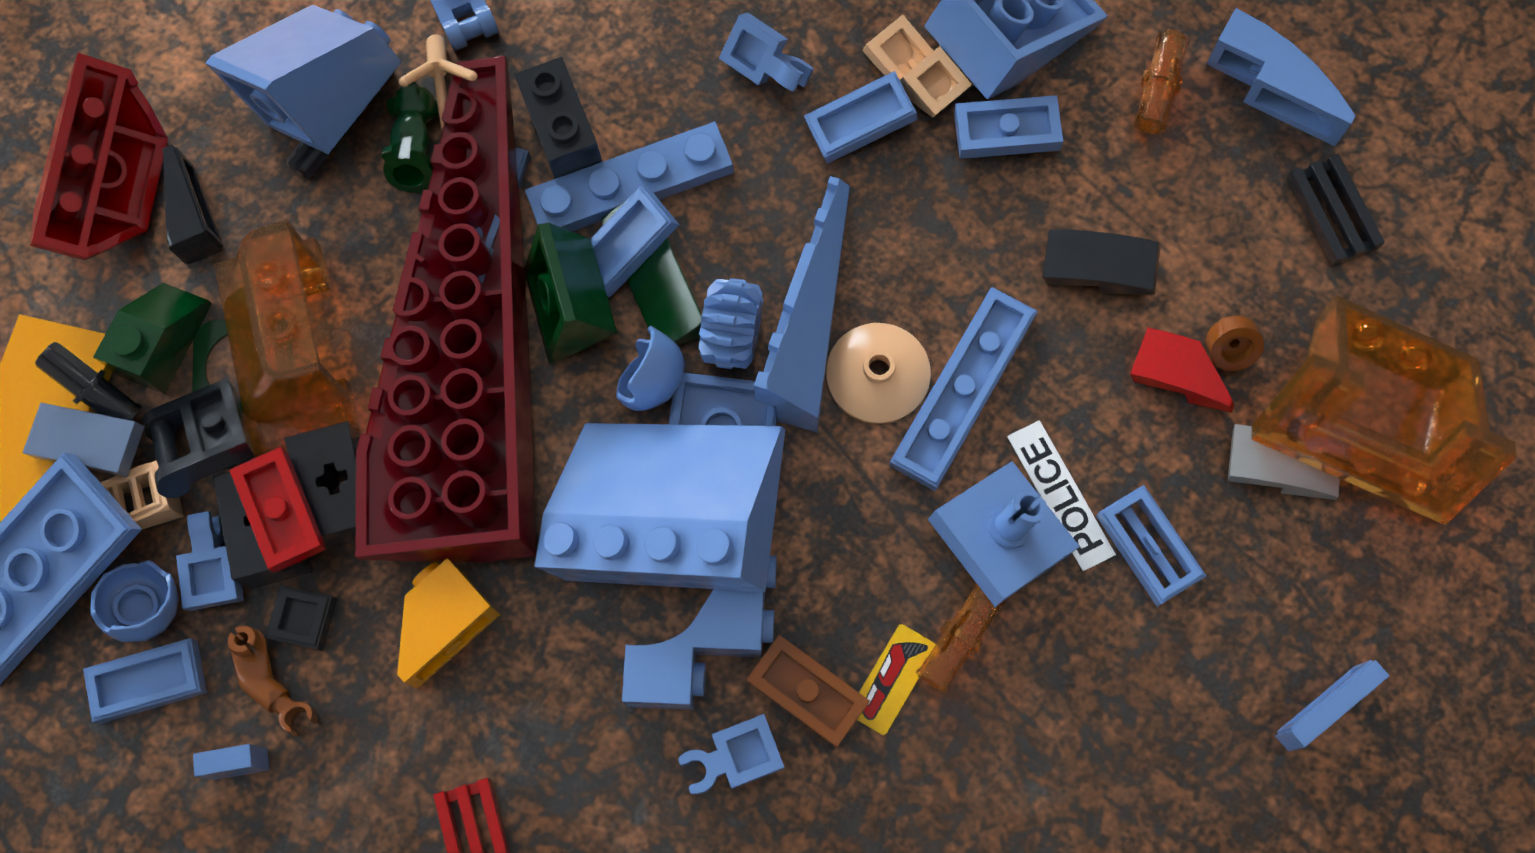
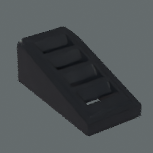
M170 145L163 148L167 244L169 249L184 264H192L223 251L222 247L224 246L194 165L177 147Z

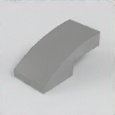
M1235 424L1232 431L1228 482L1281 488V494L1337 500L1339 498L1342 445L1286 431Z

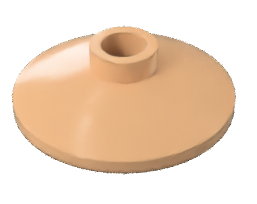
M887 323L865 324L848 331L832 348L826 365L827 386L835 403L850 417L869 424L893 423L910 415L924 400L931 378L930 362L921 343L906 330ZM875 360H882L887 363L889 370L885 374L877 375L870 370L869 365Z

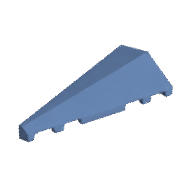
M831 176L828 180L822 206L818 208L814 219L815 228L810 243H805L783 304V311L776 333H773L768 346L770 352L764 371L758 372L754 384L755 400L776 406L778 422L817 433L850 189L847 183Z

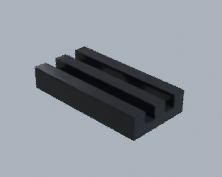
M1339 154L1328 157L1322 163L1320 160L1313 162L1306 169L1302 170L1300 167L1290 172L1287 180L1332 267L1378 250L1385 243ZM1314 180L1327 205L1326 210L1332 222L1337 224L1348 246L1347 249H1343L1308 181Z

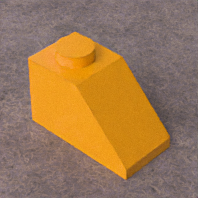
M448 558L441 564L434 562L425 567L414 578L412 584L415 587L404 598L397 675L404 683L416 689L423 685L500 616L499 612L467 576Z

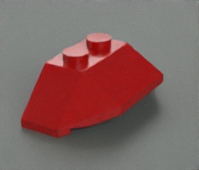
M77 53L56 119L34 208L30 246L86 261L147 232L163 163V148L167 145L168 137L149 102L137 86L139 83L131 69Z

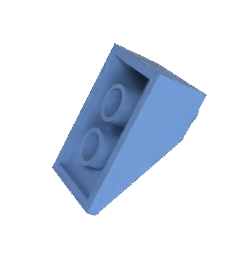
M941 0L924 27L965 73L971 83L988 100L1020 84L1101 25L1108 15L1094 0Z

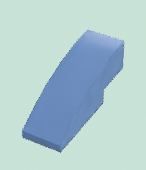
M1235 8L1206 65L1250 85L1251 88L1243 101L1244 103L1332 146H1336L1356 116L1339 90L1322 70L1292 42L1265 23Z

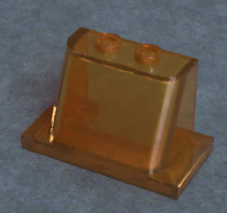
M288 220L253 229L241 241L236 258L214 263L244 420L254 451V457L257 458L279 447L287 451L285 437L346 421L360 433L350 383L345 378L335 380L320 364L306 297L330 291L320 244L314 237L303 240Z
M1337 295L1332 298L1317 317L1305 363L1252 424L1251 440L1444 525L1450 522L1517 458L1515 442L1489 430L1479 359Z

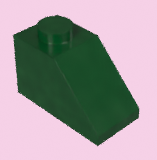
M162 283L117 311L93 358L122 378L166 394L212 303L207 299Z

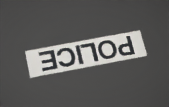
M1040 420L1008 435L1007 437L1041 498L1045 500L1048 507L1080 546L1073 552V555L1082 571L1115 556L1113 548Z

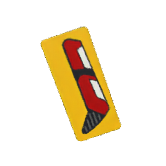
M903 624L897 627L859 691L870 702L858 718V721L881 735L887 734L935 652L937 646L934 642Z

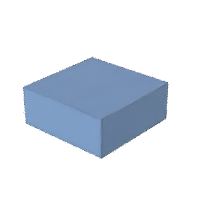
M253 744L193 754L194 777L218 780L270 770L268 748Z

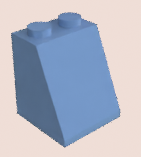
M310 5L211 55L205 64L268 127L329 154L402 61L389 47L388 44L391 42L389 35L375 23L366 21L362 24L355 21L342 10L336 9L334 12L315 5Z

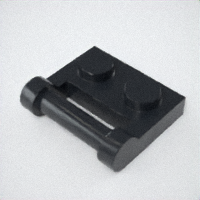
M229 378L155 407L143 416L144 431L146 436L153 442L158 470L155 472L154 477L158 493L163 497H181L190 490L191 483L221 470L230 469L240 462L255 456L237 392ZM184 425L191 454L179 458L174 435L177 433L178 427Z

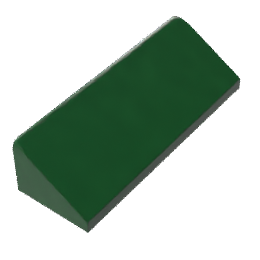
M622 203L620 206H618L613 211L604 216L602 219H600L602 225H604L624 203ZM665 239L652 255L630 276L627 282L647 327H654L668 336L678 346L700 338L699 331L702 314L668 239Z

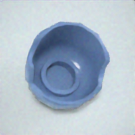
M652 326L647 329L651 334V339L637 340L635 345L639 356L627 366L618 381L617 399L627 408L635 411L649 410L668 401L680 387L684 373L685 361L679 346Z
M150 560L139 564H122L103 574L92 590L91 616L97 626L113 639L121 642H145L164 632L175 618L179 603L176 584L171 573L165 572Z

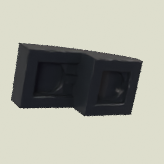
M1049 229L1043 279L1047 285L1099 286L1103 294L1155 295L1161 246L1156 241L1120 234Z

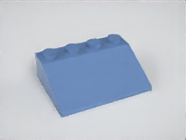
M585 423L544 510L535 567L565 581L765 592L785 429L782 426Z

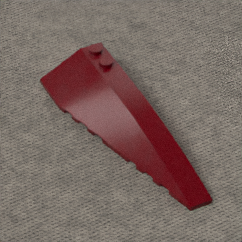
M505 55L456 62L457 65L475 71L478 76L475 81H469L452 75L441 118L444 123L440 143L434 146L430 161L433 166L428 190L423 189L418 208L421 212L417 233L412 232L392 310L396 315L390 338H385L380 356L384 361L377 388H372L367 407L371 412L366 433L360 435L356 450L355 557L358 560L443 562L448 558L452 562H490L536 556L525 269L508 61ZM496 214L500 219V224L492 246L494 251L491 257L485 241ZM478 227H480L483 232L482 238L476 231ZM486 273L483 284H481L477 277L483 276Z

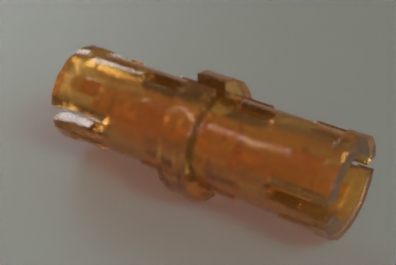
M1166 29L1163 33L1161 31L1158 33L1151 64L1143 72L1140 82L1143 88L1142 98L1134 119V126L1142 132L1159 134L1160 131L1165 132L1167 128L1172 100L1180 92L1183 83L1182 76L1180 75L1181 66L1189 45V37L1180 31Z
M975 583L973 590L952 621L945 620L939 629L942 636L921 667L915 672L918 677L936 690L946 693L948 686L969 655H976L982 647L981 637L1006 601L994 607L981 588Z

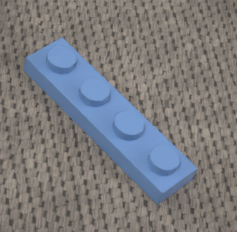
M712 122L528 188L525 192L537 225L551 223L572 232L600 222V219L628 200L641 185L649 188L661 200L734 173V169L717 124Z

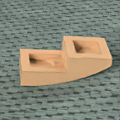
M901 15L869 41L862 50L884 75L895 71L909 99L932 118L972 85L944 50L939 46L933 51L904 15Z

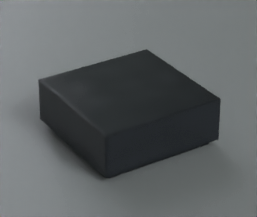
M280 585L265 638L274 642L323 651L337 598L332 595Z

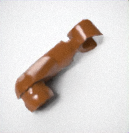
M247 625L236 627L235 630L238 634L234 635L230 632L228 647L231 650L240 688L269 713L276 712L279 715L278 721L280 726L290 735L298 737V733L292 726L294 716L306 711L309 720L316 724L319 718L317 712L305 702H294L289 697L290 692L273 678L264 635L259 630Z

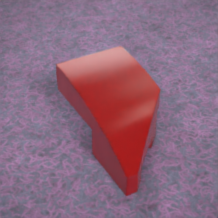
M1147 327L1130 373L1133 381L1185 394L1188 403L1232 413L1234 409L1233 399L1201 342Z

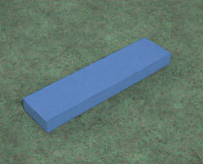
M993 287L990 288L890 460L889 467L936 492L1035 319L1037 310Z

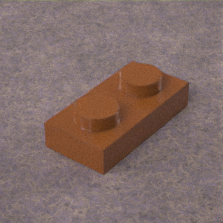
M778 635L746 679L747 683L835 748H838L870 702V700L781 635Z

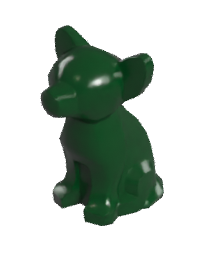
M413 82L406 87L401 86L396 91L395 97L389 98L386 102L388 112L398 118L392 126L389 146L383 147L381 157L384 160V175L390 185L401 191L422 193L423 189L428 190L433 166L430 162L432 156L429 155L428 144L430 140L426 123L438 117L439 113L437 99H435L434 95L426 87Z

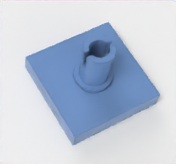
M1013 461L936 509L928 518V521L994 607L1040 577L1080 547Z

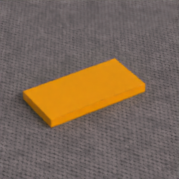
M19 314L0 363V522L55 463L33 458L22 453L40 403L96 413L82 401L75 404L73 402L75 398L73 394L37 368L35 365L37 357L49 344L58 342L97 373L101 369L106 373L103 377L109 381L113 371L93 358L105 333Z

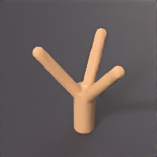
M431 35L426 40L427 62L399 79V84L402 87H406L427 74L434 78L440 125L443 131L444 123L441 118L447 99L444 76L448 72L469 81H475L478 76L475 71L447 61L446 40L440 35Z

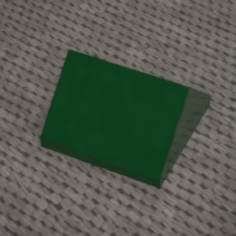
M551 223L538 224L524 269L548 363L564 360L617 334V329L591 239Z

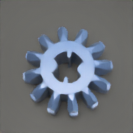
M730 278V280L716 279L709 286L707 297L704 299V309L701 315V328L699 331L700 341L698 348L704 363L715 364L718 368L731 370L733 367L746 369L755 357L762 318L763 293L759 285L746 283V280Z

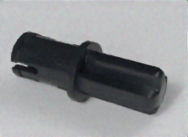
M58 342L49 344L35 361L37 368L75 396L73 399L75 404L82 401L97 414L131 421L142 408L139 403H135L103 377L106 373L101 369L97 373Z

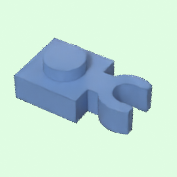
M764 714L711 734L717 748L716 751L706 753L702 750H690L678 758L682 767L693 762H700L706 768L705 778L701 782L694 783L688 787L693 795L708 792L716 784L717 778L723 775H727L733 790L785 769Z

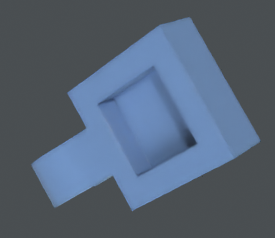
M748 12L738 16L718 58L757 85L767 82L769 76H771L790 91H795L798 84L802 87L806 86L814 70L805 61L782 53L788 39Z
M210 511L188 515L187 524L192 553L176 555L182 609L194 611L244 601L242 585L231 579L226 546L221 547L224 535L220 516L212 517Z

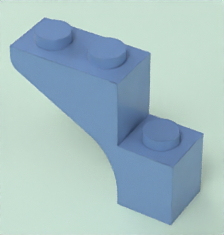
M770 555L766 588H776L777 555ZM713 589L692 624L681 634L661 643L626 645L622 702L629 708L694 710V697L704 696L706 683V663L696 662L697 655L762 657L763 643H773L774 610L764 609L765 592Z

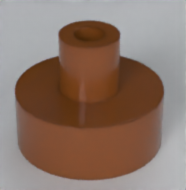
M1230 316L1220 319L1210 328L1205 339V345L1213 363L1224 371L1246 369L1257 362L1264 351V340L1256 324L1244 316Z

